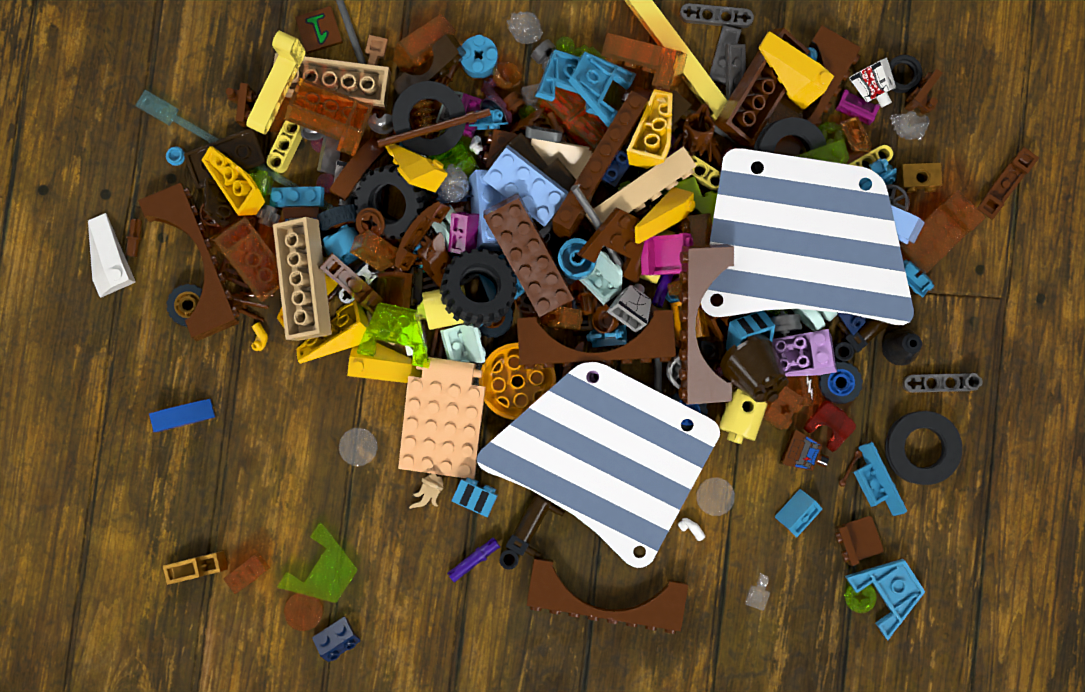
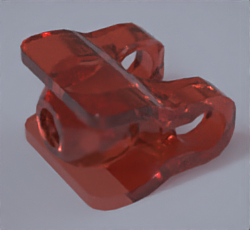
M825 400L807 420L803 428L808 433H812L819 426H829L832 429V436L827 443V448L834 452L856 429V424L843 410L836 407L830 401Z

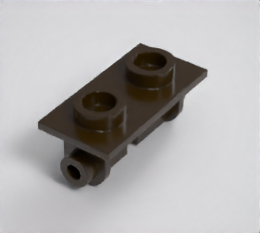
M410 267L408 271H405V273L412 274L410 306L417 307L422 302L423 269Z

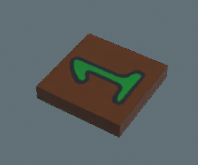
M331 6L295 17L307 54L343 43Z

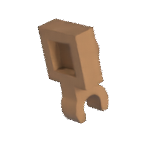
M369 35L365 55L370 56L368 65L377 66L378 58L384 59L388 39Z

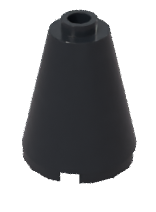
M902 327L892 329L886 333L882 340L883 355L887 361L894 365L903 366L912 363L918 357L922 347L921 338L910 329Z

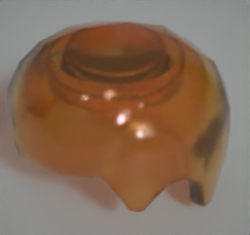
M510 61L507 63L500 62L493 68V80L501 89L511 90L522 81L521 72Z

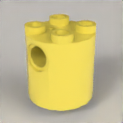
M460 285L463 294L466 296L464 285ZM440 289L422 293L423 301L420 305H417L419 320L427 321L429 330L462 324L464 322L461 319L457 322L453 319V313H447L445 310L446 304H442L441 301L442 294H440Z
M740 389L732 392V401L726 404L719 429L728 432L727 440L742 444L743 438L755 441L768 404L765 402H755ZM744 402H747L750 406L748 412H745L742 408Z

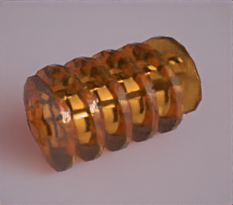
M421 100L413 106L412 111L414 113L412 117L416 119L413 122L414 126H416L415 129L435 124L432 120L436 119L437 116L431 115V113L436 110L430 107V105L434 104L433 100ZM439 131L422 135L420 137L433 139L436 138L434 137V135L439 133Z

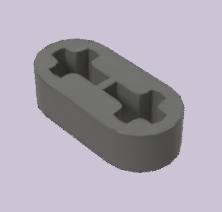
M526 126L525 137L560 143L563 132L537 126Z

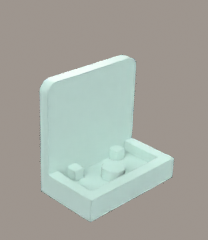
M601 251L594 271L580 281L604 305L621 292L623 271L618 264H614L610 260L609 255L605 251Z
M459 324L440 330L447 360L474 363L485 362L486 352L481 344L479 328L474 327L473 324L468 326Z

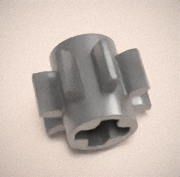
M266 204L255 215L259 218L258 223L268 227H272L273 223L277 224L280 219V215L277 214L278 209Z

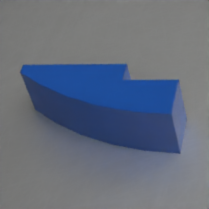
M206 399L149 413L153 432H161L215 418L211 399Z

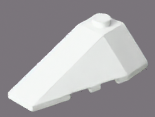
M104 213L88 220L92 280L99 297H104L136 281L107 214Z

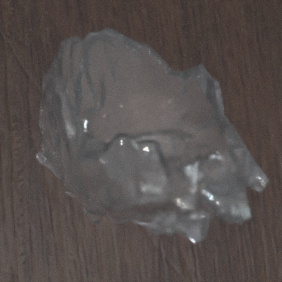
M520 11L518 14L511 13V19L507 20L512 36L519 43L530 44L534 41L537 42L538 39H541V35H543L540 20L534 13L528 11Z
M909 111L907 114H892L890 117L892 120L891 124L895 126L894 130H896L897 134L901 138L904 137L908 140L916 138L921 141L930 123L928 116L920 117L916 115V112Z
M451 164L447 166V169H444L448 175L437 189V192L444 201L457 203L467 195L469 183L467 175L462 171V168L458 166L455 168Z

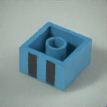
M764 310L730 321L726 341L727 351L733 345L737 347L747 341L748 336L755 334L765 335L772 342L775 324Z
M468 477L461 479L452 502L488 517L498 496L495 493L496 489L488 485L481 487L477 485L479 481Z

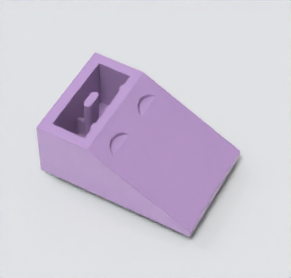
M829 329L776 338L772 341L786 377L813 376L837 372L832 336Z

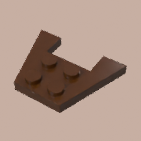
M616 207L576 255L595 263L604 245L627 257L622 267L623 277L636 283L644 241L639 244L635 243V226L641 219Z

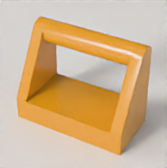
M674 302L670 303L674 315L675 338L680 341L679 331L682 329L678 306H682V303ZM698 308L696 338L710 337L708 325Z

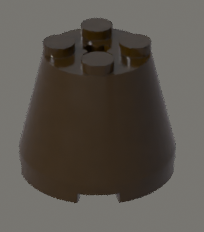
M762 334L748 336L747 341L737 347L733 345L725 353L720 363L722 374L726 380L755 402H774L778 399L779 393L789 383L774 344L767 336Z

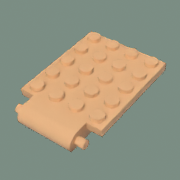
M425 357L424 362L417 361L416 369L422 370V378L408 376L398 469L475 479L486 389L485 386L474 385V377H482V370L475 369L476 363Z

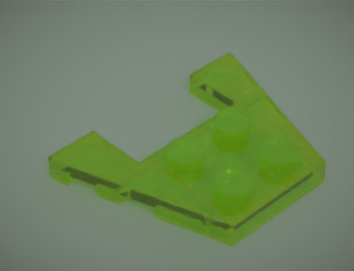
M379 303L357 349V353L373 357L376 354V342L381 340L413 347L412 365L429 369L431 360L428 358V348L423 340V330L418 311Z
M319 523L310 538L326 547L325 552L305 582L286 572L277 587L337 603L357 573L358 568L326 527Z

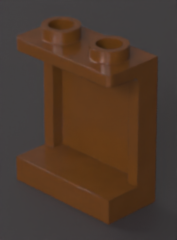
M394 268V270L385 269L384 273H377V277L386 279V303L384 304V311L373 312V319L386 321L409 320L412 274L405 273V270Z

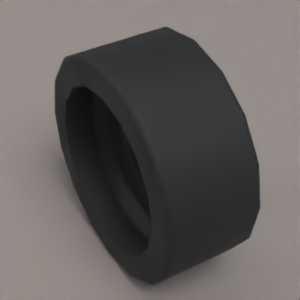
M899 55L889 63L891 72L897 64L904 63L912 68L914 77L906 85L899 84L894 80L896 87L892 91L907 93L913 90L921 81L923 75L922 66L913 56Z

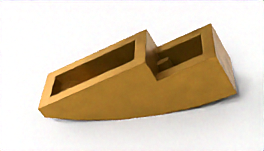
M220 551L164 565L163 569L168 585L228 570L225 552Z

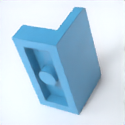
M799 489L775 515V518L795 537H798L822 511V508L813 498Z

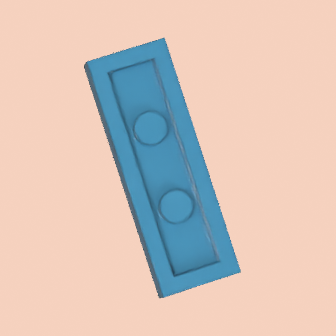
M321 186L270 188L269 206L274 208L324 207L325 188Z

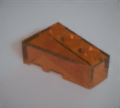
M440 14L397 43L393 61L403 73L413 72L434 56L432 46L445 34L454 36L456 30Z

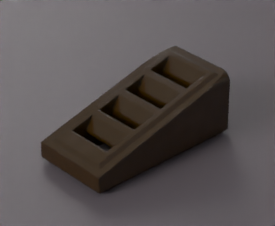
M573 295L574 300L571 301L573 336H585L593 331L592 314L576 313V310H582V306L576 305V303L581 301L578 299V295ZM577 318H587V320H577Z

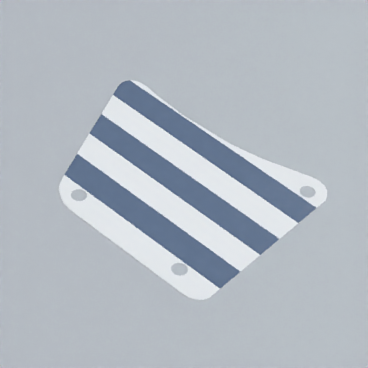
M733 149L725 154L709 245L729 244L734 246V266L724 270L712 282L704 294L701 306L708 315L725 317L763 310L806 309L848 313L894 325H904L912 320L914 308L889 195L883 179L877 173L860 166L748 149ZM755 161H759L764 165V170L760 174H754L751 171V165ZM867 177L872 181V187L864 191L859 187V181ZM713 294H720L723 297V304L721 306L715 307L711 304L710 298Z
M589 362L576 366L481 449L477 456V463L486 472L528 488L570 512L595 531L627 564L640 568L649 565L653 561L720 437V429L715 421L604 364ZM594 370L598 372L599 380L592 384L587 381L586 375ZM684 419L692 420L693 429L688 432L683 431L681 422ZM643 546L646 549L645 556L636 558L633 554L634 548Z

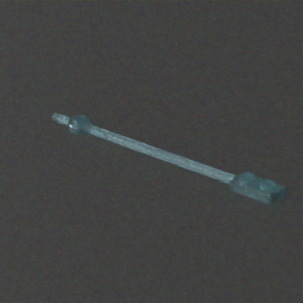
M144 90L135 105L169 126L173 121L210 143L219 140L176 115L179 111L178 108L147 90ZM264 165L254 168L285 187H300ZM324 200L323 209L328 210L335 207Z

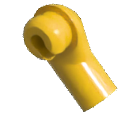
M258 322L252 326L257 335L254 343L251 344L254 351L263 350L268 340L267 333L261 323Z

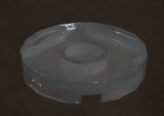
M353 428L347 431L339 443L341 457L344 461L354 466L368 464L374 459L378 450L375 436L363 428Z
M721 478L704 480L696 492V501L699 507L705 513L712 516H720L727 513L734 504L735 492L732 486Z

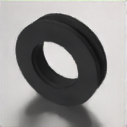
M424 81L413 84L400 94L394 105L392 114L394 131L397 135L412 130L409 121L410 112L413 106L421 100L434 99L442 103L448 111L449 119L466 115L464 105L459 96L442 83ZM466 123L447 128L442 135L433 139L419 136L401 141V143L409 150L420 155L435 156L443 154L452 149L461 139Z
M790 117L770 123L760 132L754 144V151L774 153L779 140L787 135H792L803 142L807 159L828 162V147L822 132L813 123L803 118ZM759 161L754 162L757 174L762 173L764 165Z
M931 411L908 413L896 420L886 435L884 448L887 462L895 474L907 482L921 485H932L942 482L954 473L962 457L960 434L950 420L938 413ZM919 428L930 429L936 433L941 441V456L930 467L921 468L915 466L909 461L905 453L904 447L907 437L911 432Z

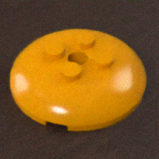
M518 343L506 344L494 350L482 365V377L479 378V386L486 387L484 401L487 406L499 416L511 420L517 419L556 384L554 368H543V365H535V369H524V366L519 365ZM516 376L523 379V384L520 387H515L512 384V380Z

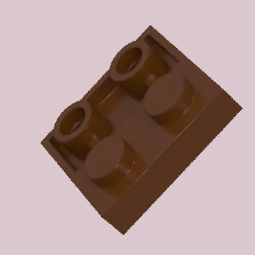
M937 68L932 73L928 72L918 83L917 88L906 99L908 104L905 106V109L911 112L918 107L921 114L930 113L935 109L938 100L930 98L927 94L943 72Z
M240 83L239 90L227 88L226 94L232 103L237 104L236 122L246 130L249 129L246 125L247 119L258 99V95L248 84Z

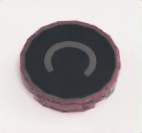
M490 95L481 100L480 110L487 108L490 110L499 109L503 113L502 123L508 122V124L500 125V129L497 130L505 131L511 126V112L507 111L505 108L507 105L501 98Z

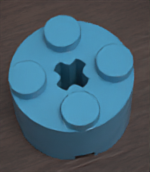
M476 35L467 39L462 44L466 54L462 57L461 65L468 76L483 79L491 76L496 71L498 53L495 44L490 39L482 35Z
M348 224L341 226L334 235H328L322 239V248L326 255L329 256L333 253L346 265L359 259L363 255L361 252L363 249L367 250V246L354 227H349Z
M570 239L559 250L558 266L563 275L569 279H584L595 269L596 262L593 263L583 257L580 263L572 261L574 256L586 244L587 241L584 239Z

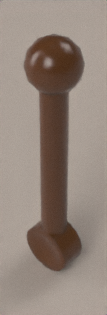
M855 451L852 463L843 479L839 480L840 486L844 487L846 485V480L858 458L862 457L861 451Z

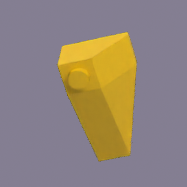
M771 32L766 34L759 46V50L765 60L778 75V81L786 88L787 96L801 109H805L820 97L834 77L821 64Z
M654 89L627 149L629 165L649 169L664 163L671 147L672 93Z
M397 144L385 146L388 153L394 157V164L399 165L397 168L398 172L411 185L436 192L448 175L443 168L444 165L436 159L431 160Z
M210 146L202 158V162L237 215H257L265 201L252 177L213 146Z
M673 187L635 226V243L639 244L685 219L695 208L694 193Z
M356 299L336 311L338 315L330 321L332 335L306 339L296 349L297 359L300 364L358 346L374 336L367 315Z
M367 340L358 346L352 347L347 376L408 383V376L422 378V370L416 369L413 359L375 341Z

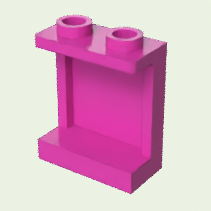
M680 233L653 236L645 240L641 256L642 275L680 274L682 271L680 252H682V246H693L691 234Z

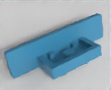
M870 442L859 446L866 465L854 471V474L870 506H876L885 500L893 516L906 513L907 509L874 444Z

